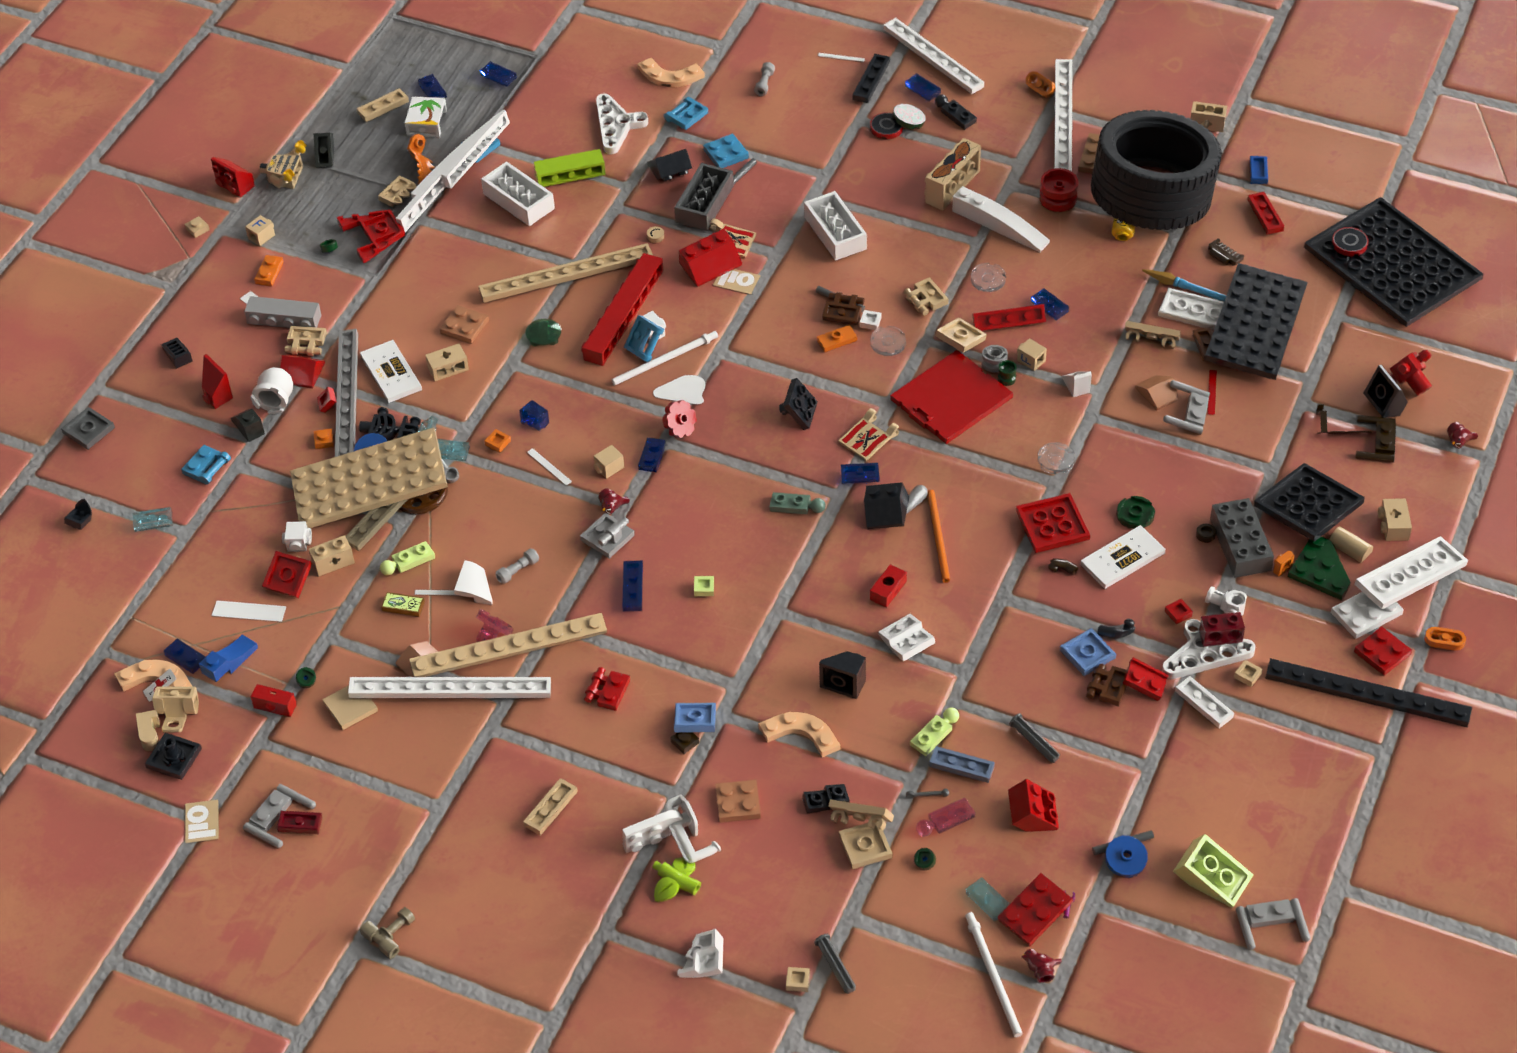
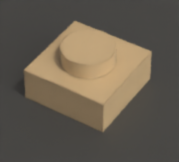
M199 216L185 224L186 230L195 238L210 230L209 225Z
M1244 660L1235 672L1234 678L1252 687L1262 674L1263 669Z
M788 967L786 990L808 992L810 969Z

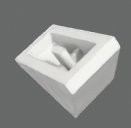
M1078 371L1062 376L1073 397L1090 393L1091 371Z

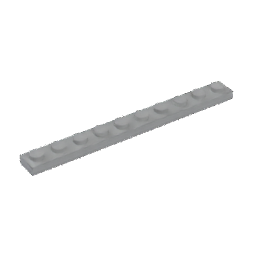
M357 329L339 331L335 457L354 452L358 363Z

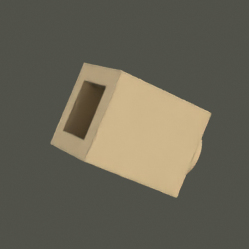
M261 215L245 226L248 239L258 246L263 245L275 236L274 224L271 220Z
M1029 338L1025 343L1019 345L1017 361L1035 371L1046 361L1047 349Z
M613 445L594 455V468L598 474H602L606 479L624 468L623 455Z

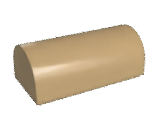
M1340 526L1335 529L1330 537L1334 547L1360 563L1373 551L1372 545Z

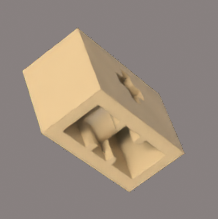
M1193 101L1190 119L1202 124L1209 131L1223 132L1227 106Z
M460 343L425 355L427 367L434 381L469 370L467 357Z
M1406 498L1383 499L1381 507H1378V518L1382 519L1381 533H1384L1385 540H1409L1412 525Z
M345 535L309 548L311 561L318 576L355 563L352 548Z

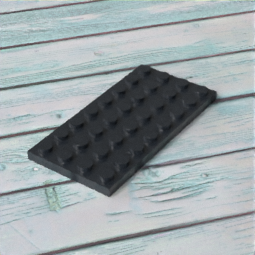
M1238 263L1204 360L1276 380L1308 282Z

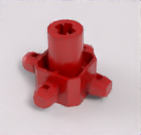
M1423 350L1418 354L1412 352L1390 368L1392 374L1390 373L1389 375L1396 383L1397 381L1400 384L1407 382L1416 396H1419L1432 387L1422 372L1426 368L1423 362H1427L1432 355L1428 350Z

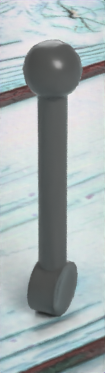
M948 789L931 792H906L908 799L917 796L942 795L947 797L949 795Z

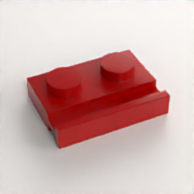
M1133 657L1129 662V667L1122 683L1159 701L1169 675Z

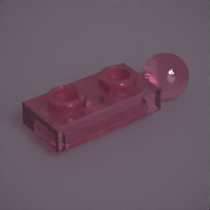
M964 797L929 813L928 819L930 821H919L916 825V831L921 836H928L935 828L938 834L975 818V811Z

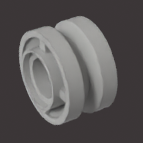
M1000 345L985 347L982 351V367L989 372H998L999 364L1008 358L1006 348Z

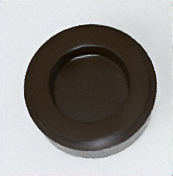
M1201 524L1197 527L1196 537L1199 541L1209 543L1215 539L1216 529L1214 526Z

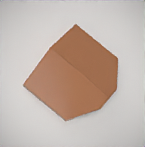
M1155 375L1135 385L1139 393L1156 410L1177 401V389L1170 386V382L1175 380L1171 376Z
M427 641L410 644L396 661V665L408 677H413L409 659L438 651Z

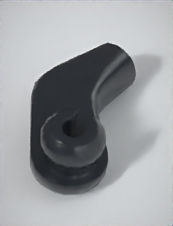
M1125 619L1124 624L1118 626L1099 625L1097 634L1111 639L1123 638L1135 631V622L1132 619Z

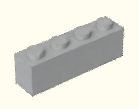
M250 296L244 310L247 324L317 328L321 318L319 303Z

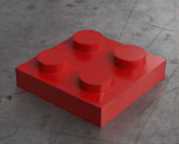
M275 551L262 587L299 599L312 562Z
M1381 626L1355 647L1354 653L1385 676L1408 658L1412 653V649Z

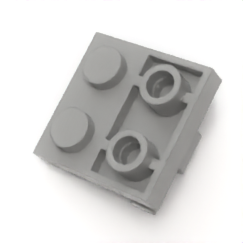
M604 513L580 535V540L610 559L635 534L634 530L626 526L629 523L626 517L618 521L609 514Z

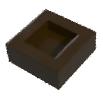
M677 732L670 737L671 743L683 754L700 743L699 738L693 732Z

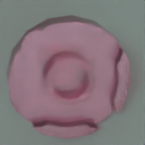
M482 609L476 615L484 623L477 636V642L494 639L499 632L510 635L514 630L505 621L490 615L489 612Z

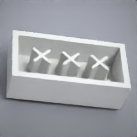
M505 162L481 178L483 194L528 226H531L555 209L553 193L508 162Z
M836 191L804 202L805 219L835 261L867 249L866 232Z

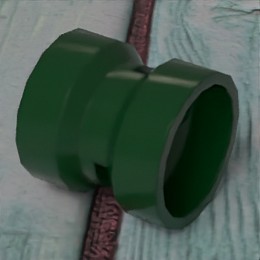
M1005 360L999 364L998 381L1004 386H1011L1016 382L1017 365L1013 361Z

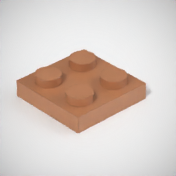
M457 305L441 326L440 333L472 344L488 323L489 316Z
M757 780L715 784L720 823L761 819Z

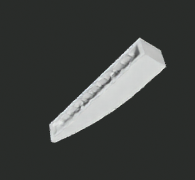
M963 186L953 195L952 211L1039 253L1050 243L1047 237L1024 219L983 195Z

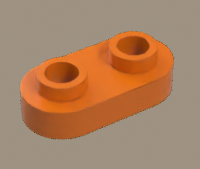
M1032 71L1026 76L1027 86L1040 95L1050 97L1055 92V84L1040 73Z
M1430 627L1425 633L1424 640L1431 647L1457 651L1464 648L1466 636L1459 630Z

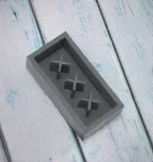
M701 163L674 207L675 223L708 231L711 226V220L716 217L734 186L733 171Z
M1246 498L1213 504L1210 521L1216 529V536L1234 578L1272 571L1274 555L1250 499Z

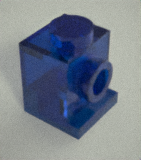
M533 400L519 410L521 423H527L538 431L550 423L548 410Z

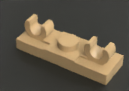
M1126 321L1125 330L1128 331L1126 333L1127 340H1129L1131 334H1135L1136 342H1138L1140 334H1143L1151 340L1163 338L1162 347H1165L1167 341H1171L1172 349L1175 348L1176 341L1180 340L1181 333L1179 330Z
M830 800L828 806L834 811L831 814V820L834 823H837L838 817L842 816L841 822L847 824L849 820L848 815L858 821L864 822L865 819H868V826L871 829H874L875 823L879 822L878 828L884 830L886 827L885 821L892 822L894 817L890 811L881 807Z

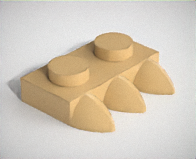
M398 176L378 195L379 201L392 207L402 204V198L409 197V191H413L417 186L414 182Z

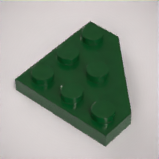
M1320 537L1315 542L1309 539L1287 576L1339 600L1343 599L1351 584L1332 542L1323 537Z

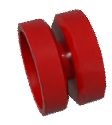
M1064 168L1046 171L1041 177L1039 201L1042 206L1054 212L1068 211L1073 208L1077 203L1079 179L1076 174Z

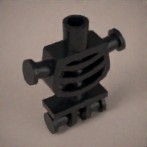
M380 407L377 410L378 414H374L372 422L360 421L359 424L360 432L380 434L387 441L394 439L397 433V438L417 433L421 420L418 417H411L409 423L408 416L404 415L401 427L396 426L394 416L388 414V409Z

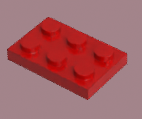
M1040 873L997 918L999 922L1030 947L1073 903V898Z

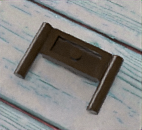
M1357 415V422L1376 424L1375 453L1356 451L1355 458L1394 462L1396 419Z

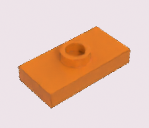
M850 325L817 336V342L824 352L857 341V336Z

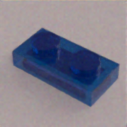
M491 61L480 70L481 76L505 87L517 78L515 72Z
M917 73L905 81L907 88L929 102L941 94L940 87Z
M433 74L418 79V84L427 97L447 98L445 90Z
M1045 288L1031 297L1033 304H1044L1045 313L1056 321L1069 312V306Z
M647 437L638 464L639 470L657 473L666 446L665 440Z
M878 463L841 464L842 484L880 482Z
M178 638L163 651L166 657L192 674L200 668L199 663L205 658L204 655Z

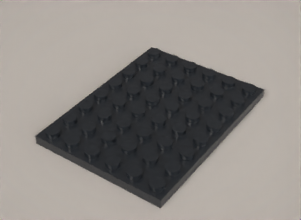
M1382 197L1334 224L1304 244L1306 250L1405 327L1483 279L1484 275ZM1346 227L1363 231L1368 237L1366 251L1360 255L1354 254V256H1345L1336 252L1332 245L1334 233Z

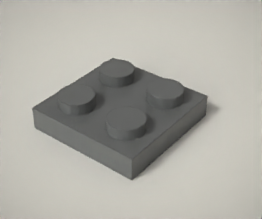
M87 407L62 427L61 430L63 434L88 450L112 431L115 426L112 421Z

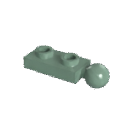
M773 492L769 508L770 512L808 514L809 509L815 513L823 512L826 504L821 498H815L811 501L810 495Z

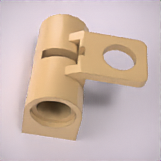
M156 687L152 697L154 710L157 711V714H165L166 716L162 732H181L187 714H197L198 712L197 688ZM171 723L179 724L176 727H168Z

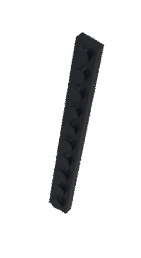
M1270 658L1265 677L1266 679L1463 727H1468L1472 711L1471 706Z

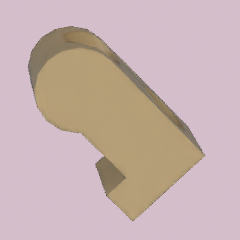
M151 710L137 713L138 734L142 747L145 751H153L159 743L155 727H160L157 711Z

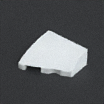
M465 560L454 589L455 595L473 597L475 603L492 605L493 601L485 570L479 565Z
M716 929L696 934L692 942L693 945L685 956L687 962L683 969H678L677 975L681 978H699L722 974L723 937Z

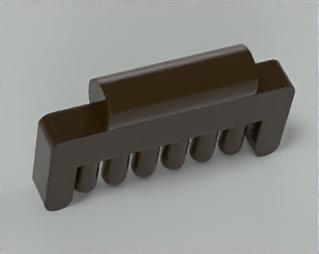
M1216 239L1209 244V254L1225 265L1230 263L1236 266L1244 260L1243 254H1237L1236 251L1227 247L1226 244L1223 245V242L1220 243V239Z

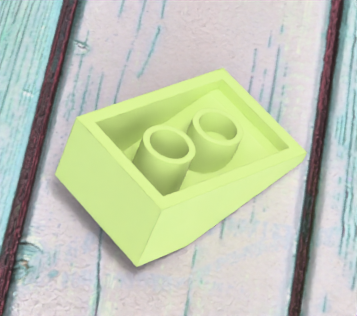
M1206 834L1192 841L1173 870L1189 886L1231 908L1234 907L1253 877V874Z

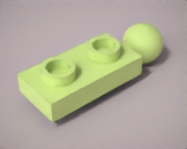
M425 541L391 555L392 561H383L380 564V571L388 576L393 574L395 569L398 568L400 573L435 559V553Z
M947 708L943 713V719L936 715L910 741V746L926 757L952 731V725L950 724L958 721L959 712L955 708Z

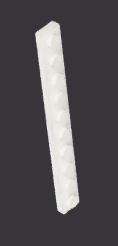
M1056 59L1054 169L1064 168L1072 171V60Z
M350 677L348 695L349 698H550L551 677Z

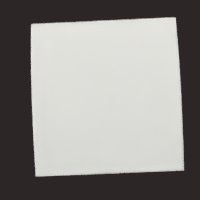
M911 614L906 615L878 632L885 644L903 662L935 644L934 636L924 630L922 622Z

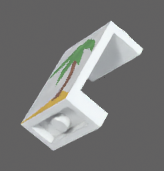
M412 96L405 120L407 136L421 134L424 137L440 138V118L442 113L447 112L445 98Z

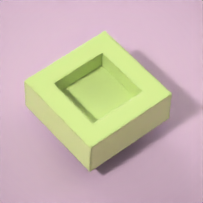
M694 576V596H714V576Z

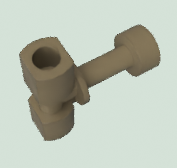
M403 907L397 913L398 918L387 928L382 926L379 929L370 921L365 922L360 928L361 935L371 943L375 941L379 945L380 951L390 960L400 951L399 946L392 941L394 939L392 934L403 924L409 926L415 920L413 913L406 907Z

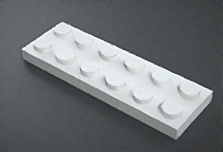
M1440 536L1357 578L1354 585L1377 606L1384 609L1465 567L1468 560Z

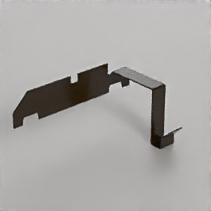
M1317 404L1316 415H1320L1321 432L1317 434L1372 433L1371 431L1328 432L1327 411H1323L1324 404Z

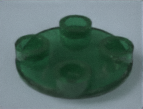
M538 319L527 326L525 333L532 346L555 345L558 343V338L561 335V327L554 320Z

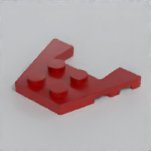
M391 209L369 212V215L364 216L353 214L350 218L336 217L343 232L361 226L369 238L371 244L357 248V254L363 263H366L405 236L404 229L400 223H397Z

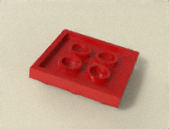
M1071 493L1016 506L1017 515L1035 553L1090 540V533Z

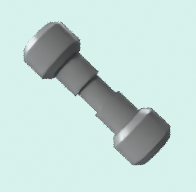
M770 62L763 63L761 68L762 78L756 83L754 92L759 96L767 94L768 79L775 70V66Z
M528 549L516 563L511 564L507 568L502 567L497 570L496 578L500 583L506 584L519 569L524 568L528 564L534 565L539 561L538 553L534 549Z

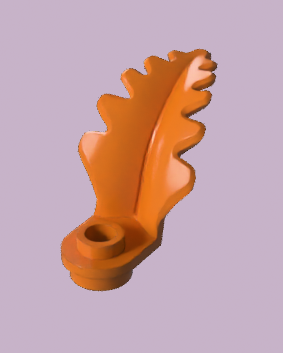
M421 134L411 136L407 147L419 168L417 170L419 174L417 177L418 184L432 171L430 168H435L432 165L433 161L422 155L425 138Z

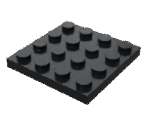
M1303 463L1254 500V506L1315 542L1364 503L1365 497Z

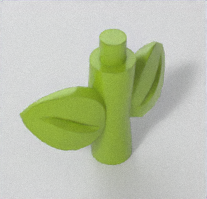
M680 857L673 861L672 866L666 862L662 864L658 861H655L652 868L657 870L658 875L662 877L655 887V902H662L677 895L679 889L695 895L700 889L701 882L689 877L695 871V862L688 863L683 857Z

